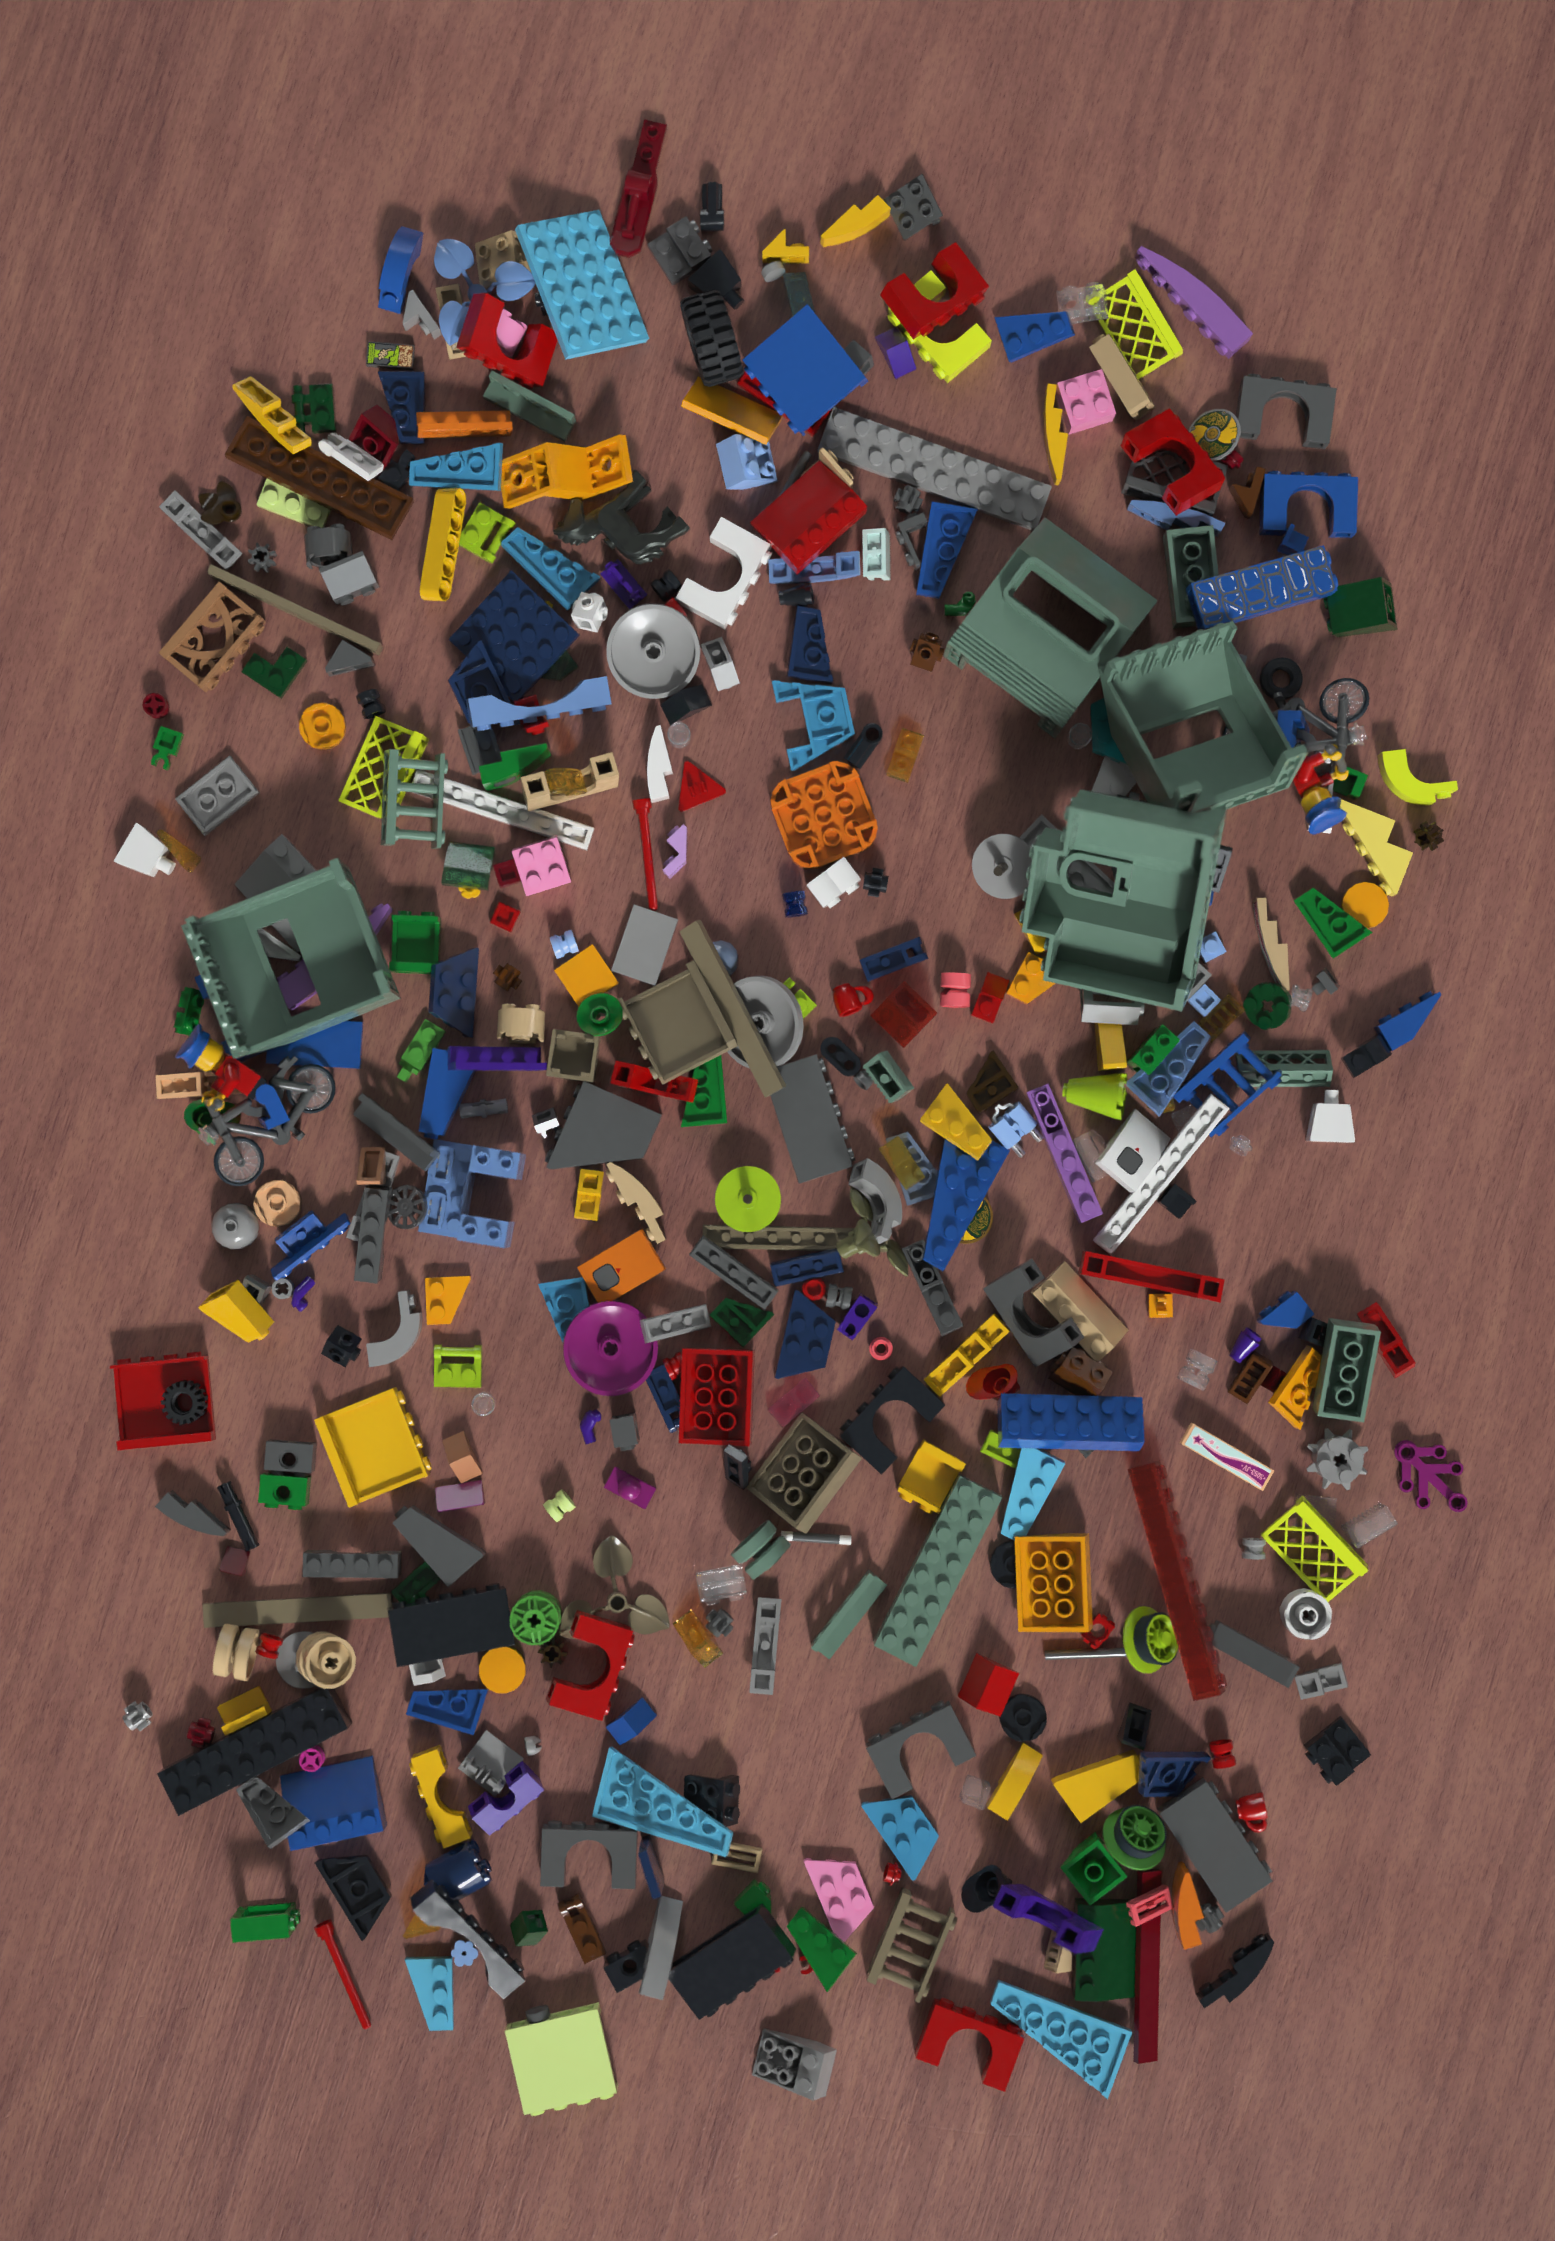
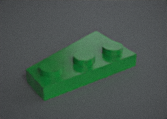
M720 1055L694 1069L692 1078L697 1079L698 1084L693 1103L686 1102L681 1127L727 1123L722 1056Z

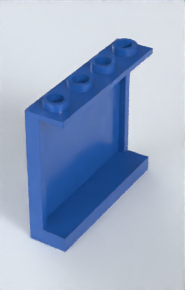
M808 304L743 359L747 365L743 368L751 379L756 377L761 384L758 388L766 398L771 395L775 400L773 407L781 416L785 413L790 419L787 422L788 426L795 434L800 432L803 437L806 435L805 431L848 394L859 385L863 387L869 382Z

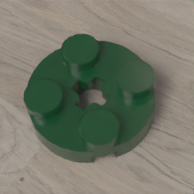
M1262 982L1248 992L1243 1002V1007L1248 1019L1254 1025L1263 1030L1274 1029L1289 1019L1292 998L1290 993L1281 984ZM1264 1000L1273 1002L1271 1006L1273 1011L1264 1009Z

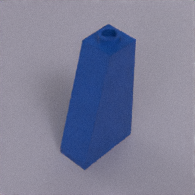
M432 1049L419 1125V1132H424V1137L438 1139V1135L445 1136L476 1072L448 1070V1050Z

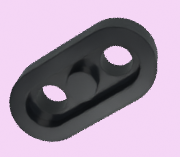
M828 1037L823 1040L820 1046L822 1056L842 1075L850 1077L859 1072L861 1067L859 1057L840 1039ZM831 1044L835 1045L836 1052L829 1053L827 1047ZM852 1061L853 1068L846 1069L844 1063Z

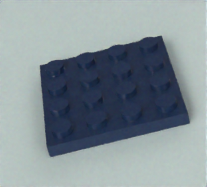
M511 570L448 640L465 656L481 640L507 696L516 701L522 699L580 634Z

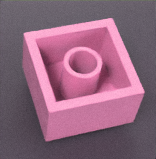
M1102 369L1057 383L1056 397L1060 409H1063L1062 416L1068 435L1113 421L1116 411Z
M557 835L512 849L526 896L571 882L570 873Z

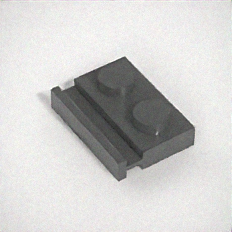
M492 725L491 729L477 731V727L471 726L458 729L472 775L480 773L479 766L502 762Z

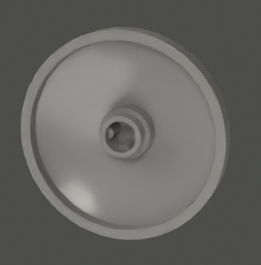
M643 604L627 611L613 626L607 641V661L614 678L630 693L648 699L665 698L682 690L693 678L700 661V642L692 623L681 612L663 604Z
M751 976L735 982L734 985L777 1067L783 1065L796 1053L803 1036V1016L796 997L783 983L768 976ZM739 1046L727 1051L735 1061L749 1068Z

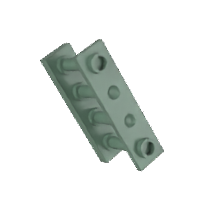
M397 749L384 751L381 845H395V841H398V839L431 841V849L441 848V844H444L445 830H442L444 774L448 771V760H445V753L435 755V761L404 759L399 756V750ZM401 768L434 770V785L401 782L398 779V770H401ZM400 791L433 794V808L400 806L397 803V794ZM399 815L432 817V831L399 829V827H396V817H399Z

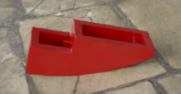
M1377 1302L1356 1314L1360 1322L1375 1324L1381 1331L1377 1352L1394 1378L1415 1367L1416 1362L1404 1346L1402 1338Z

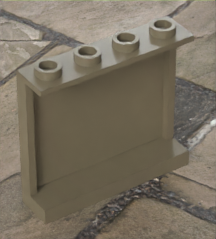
M694 960L686 964L687 970L625 1002L622 997L619 998L623 1009V1019L630 1020L632 1026L628 1029L634 1040L639 1038L642 1046L638 1048L644 1060L649 1058L652 1066L648 1068L654 1080L659 1078L662 1085L738 1046Z

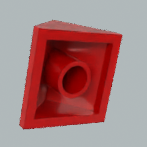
M976 1653L958 1697L978 1710L1001 1717L1020 1673Z

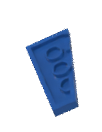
M938 502L931 503L916 595L940 598L978 509Z

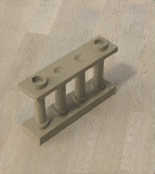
M901 1887L866 1973V1980L876 1985L878 1978L882 1979L884 1977L915 1990V2001L920 2003L922 1996L926 1997L930 1989L929 1978L949 1930L953 1931L956 1925L957 1917H955V1910L952 1907H949L947 1914L944 1915L913 1902L914 1899L911 1898V1891ZM911 1911L942 1924L938 1936H932L904 1924L905 1921L902 1920L904 1913ZM902 1933L933 1946L929 1959L895 1946L896 1943H893L896 1934L900 1935ZM893 1955L924 1968L920 1981L886 1968L887 1965H884L887 1956L891 1957Z

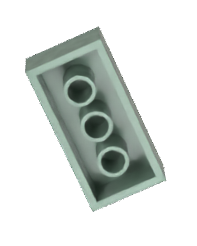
M1213 525L1166 530L1163 535L1173 629L1197 626L1186 588L1191 583L1219 575Z
M1328 1318L1312 1406L1317 1416L1364 1422L1381 1331L1375 1324Z

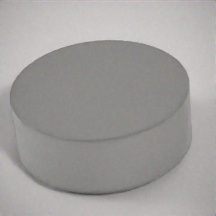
M774 261L767 264L762 269L761 274L765 282H772L782 277L786 270L782 262Z

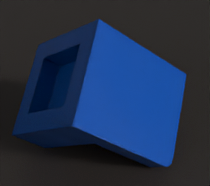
M1292 523L1287 528L1277 548V551L1287 556L1304 551V547L1309 537L1295 531V525Z

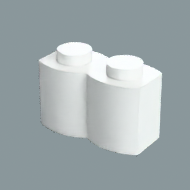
M843 857L809 882L807 887L823 908L828 906L831 909L841 901L839 896L847 892L849 895L860 887L858 882L861 879L846 858Z

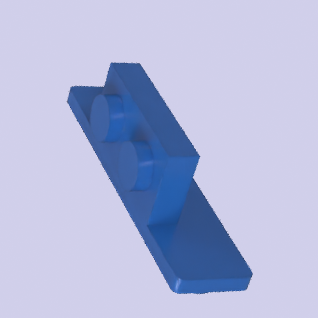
M311 1210L274 1238L279 1247L287 1254V1257L271 1268L272 1277L276 1281L287 1277L295 1266L299 1263H305L309 1260L312 1253L326 1247L336 1235L343 1234L351 1224L347 1214L343 1213L329 1225L325 1226Z

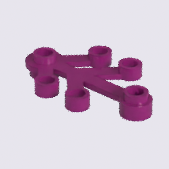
M1402 1440L1394 1448L1395 1458L1401 1462V1479L1398 1482V1488L1406 1493L1413 1490L1414 1484L1411 1480L1412 1464L1418 1470V1496L1415 1498V1505L1418 1508L1427 1509L1430 1506L1431 1501L1428 1497L1429 1481L1447 1499L1449 1509L1455 1512L1464 1511L1468 1504L1467 1498L1461 1493H1454L1435 1474L1450 1473L1454 1476H1459L1464 1470L1463 1465L1457 1461H1452L1449 1464H1425L1419 1457L1433 1456L1437 1459H1443L1447 1454L1446 1448L1439 1444L1433 1447H1417L1409 1440ZM1407 1447L1409 1449V1454L1407 1456H1403L1402 1450L1403 1448ZM1440 1447L1442 1448V1454L1437 1456L1435 1450ZM1458 1464L1459 1470L1454 1473L1452 1466ZM1404 1481L1409 1482L1410 1486L1408 1489H1403L1402 1484ZM1424 1497L1426 1504L1420 1506L1419 1500ZM1458 1497L1459 1504L1454 1506L1452 1500Z

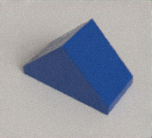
M642 1697L606 1725V1728L618 1744L622 1745L637 1736L657 1717V1714Z

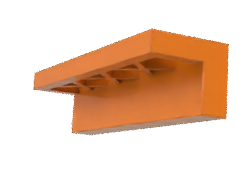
M510 410L416 412L417 438L511 436L513 429L510 420Z

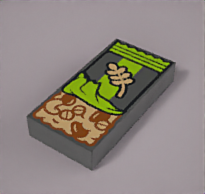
M368 342L366 366L413 370L415 346Z

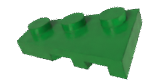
M1315 888L1310 889L1294 900L1332 959L1373 933Z
M801 1907L789 1922L787 1928L826 1992H829L857 1955V1952L804 1907Z

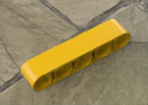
M439 488L436 491L420 582V596L423 600L447 601L450 598L466 506V494L461 488Z

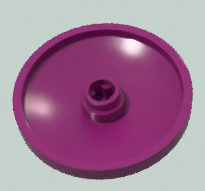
M618 1301L598 1302L579 1312L569 1324L563 1341L564 1361L574 1380L586 1390L603 1396L622 1395L639 1387L651 1374L658 1354L657 1341L645 1343L640 1320L647 1319V1317L633 1306Z

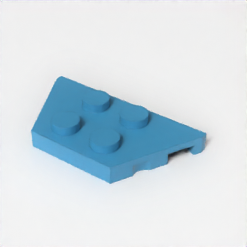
M912 1795L897 1799L888 1798L882 1799V1801L861 1803V1807L911 1880H916L939 1837L938 1832Z

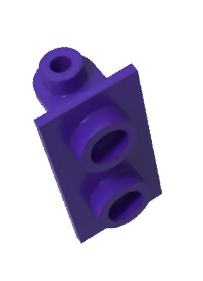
M618 559L615 562L610 561L605 565L606 569L600 573L629 610L647 596V593Z

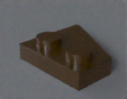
M994 1050L988 1055L985 1064L966 1093L979 1114L1018 1089L1017 1084Z

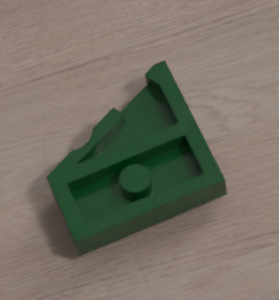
M725 1298L709 1316L743 1348L774 1316V1313Z

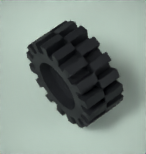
M183 1380L172 1384V1386L166 1389L167 1392L163 1393L162 1397L165 1399L161 1401V1405H165V1408L162 1411L163 1413H168L166 1417L168 1419L172 1418L173 1423L179 1422L180 1425L188 1424L198 1420L206 1412L204 1409L208 1407V1404L205 1403L208 1400V1396L203 1395L206 1391L204 1388H199L201 1386L199 1383L194 1384L192 1380ZM181 1393L188 1394L192 1398L193 1404L189 1411H183L177 1405V1398Z

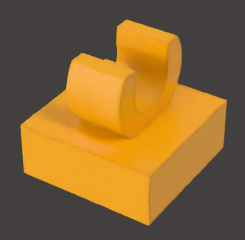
M1148 1294V1317H1173V1294Z

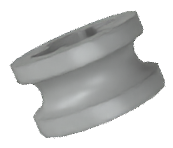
M280 1278L274 1281L271 1290L276 1298L286 1299L292 1296L294 1284L288 1278ZM279 1283L288 1284L289 1287L286 1289H289L287 1294H279L277 1291L280 1289L277 1288Z

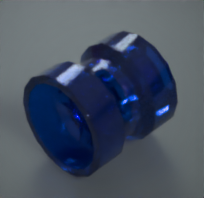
M792 891L782 894L783 902L786 903V909L784 910L785 918L808 915L807 906L804 905V900L806 899L805 891Z

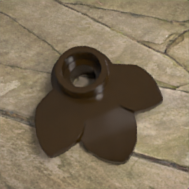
M219 481L216 493L198 495L200 505L205 510L201 520L207 524L216 525L223 521L234 522L242 514L241 506L236 501V492L226 482ZM228 509L234 510L232 514L226 513Z

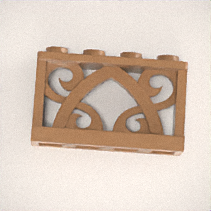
M218 582L159 651V654L204 692H207L208 690H213L220 681L218 678L223 672L226 673L233 667L234 659L239 654L242 655L250 646L249 642L251 639L263 632L266 621L222 583ZM228 597L240 608L229 612L223 601ZM212 614H216V619H219L221 616L222 619L212 623L210 622L209 617ZM239 614H245L250 618V625L245 630H241L239 625L244 621L235 620L233 622L232 618ZM225 624V647L214 651H202L204 640L199 629L202 626L218 628ZM194 637L198 639L196 650H193L195 644H189V641ZM178 654L191 658L188 670L175 660ZM197 660H201L199 666L202 671L205 665L210 666V672L204 677H199L195 674L194 666Z

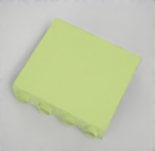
M599 2002L551 2013L548 2019L537 2023H529L526 2019L507 2024L505 2034L524 2115L531 2114V2116H537L548 2109L562 2110L568 2107L569 2104L577 2103V2105L589 2103L591 2099L600 2097V2099L604 2100L613 2097L617 2093L618 2083L615 2082L600 2017L601 2009Z

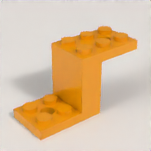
M621 434L586 448L546 442L502 460L501 491L504 508L511 509L543 496L564 499L579 498L583 501L633 482L626 435ZM611 460V467L608 470L607 463ZM522 475V481L519 484L518 478Z

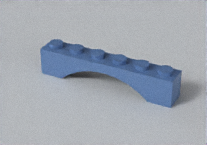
M607 676L581 680L564 697L550 704L537 707L512 705L492 695L466 699L470 726L477 727V731L491 729V724L500 723V727L514 725V720L523 719V723L536 722L537 716L546 715L547 720L560 718V713L568 711L569 716L583 714V709L592 708V712L606 710L605 705L612 704Z

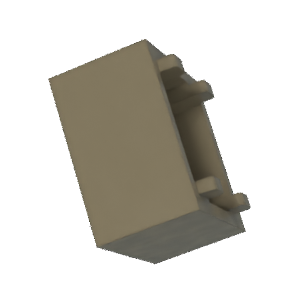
M553 1029L546 1076L595 1083L601 1036Z

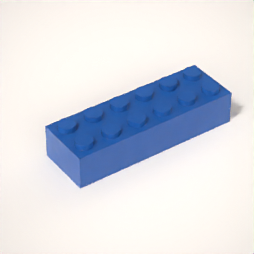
M1001 1393L997 1402L998 1448L1140 1451L1145 1443L1142 1397Z

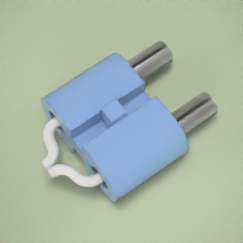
M1020 1101L1013 1105L1010 1103L1004 1106L998 1104L994 1108L996 1112L992 1117L993 1122L988 1128L1006 1149L1012 1148L1020 1158L1026 1152L1017 1142L1021 1140L1024 1134L1030 1133L1037 1142L1043 1139V1136L1035 1128L1037 1125L1036 1120ZM1010 1107L1005 1111L1004 1115L996 1119L999 1109Z

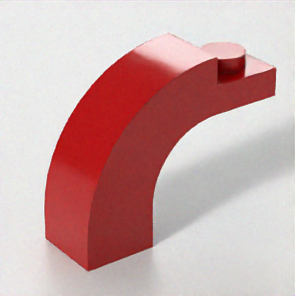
M615 1060L610 1084L693 1103L698 1080L679 1076L662 1085L659 1078L654 1080L649 1068Z

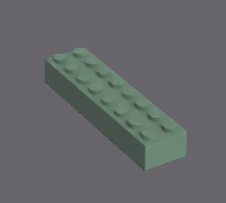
M958 1474L940 1508V1513L937 1514L873 1640L874 1646L917 1667L1002 1499L1000 1494Z

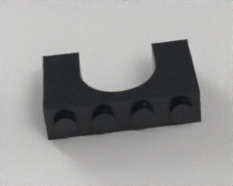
M896 1366L887 1376L890 1380L884 1386L879 1384L871 1393L874 1397L870 1402L864 1401L855 1411L858 1415L852 1421L848 1418L839 1428L842 1431L839 1434L840 1437L881 1475L898 1457L874 1433L873 1418L878 1408L889 1401H904L917 1410L928 1422H931L945 1406L936 1395L904 1366L900 1369Z

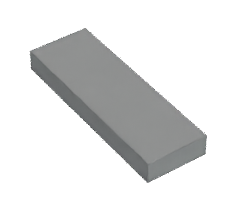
M706 1304L640 1320L645 1343L711 1327Z

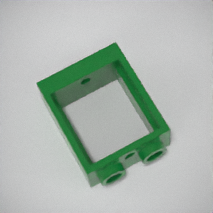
M296 1902L239 1907L230 1918L232 1943L290 1938L298 1924H300V1909H296Z

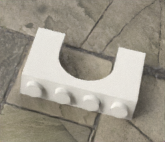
M721 517L710 536V543L737 558L742 567V574L738 583L727 591L715 592L686 578L676 596V600L684 608L725 630L728 624L730 626L733 625L738 615L735 612L739 604L743 606L749 596L747 592L749 586L756 584L761 574L758 570L762 564H767L772 552H770V543Z

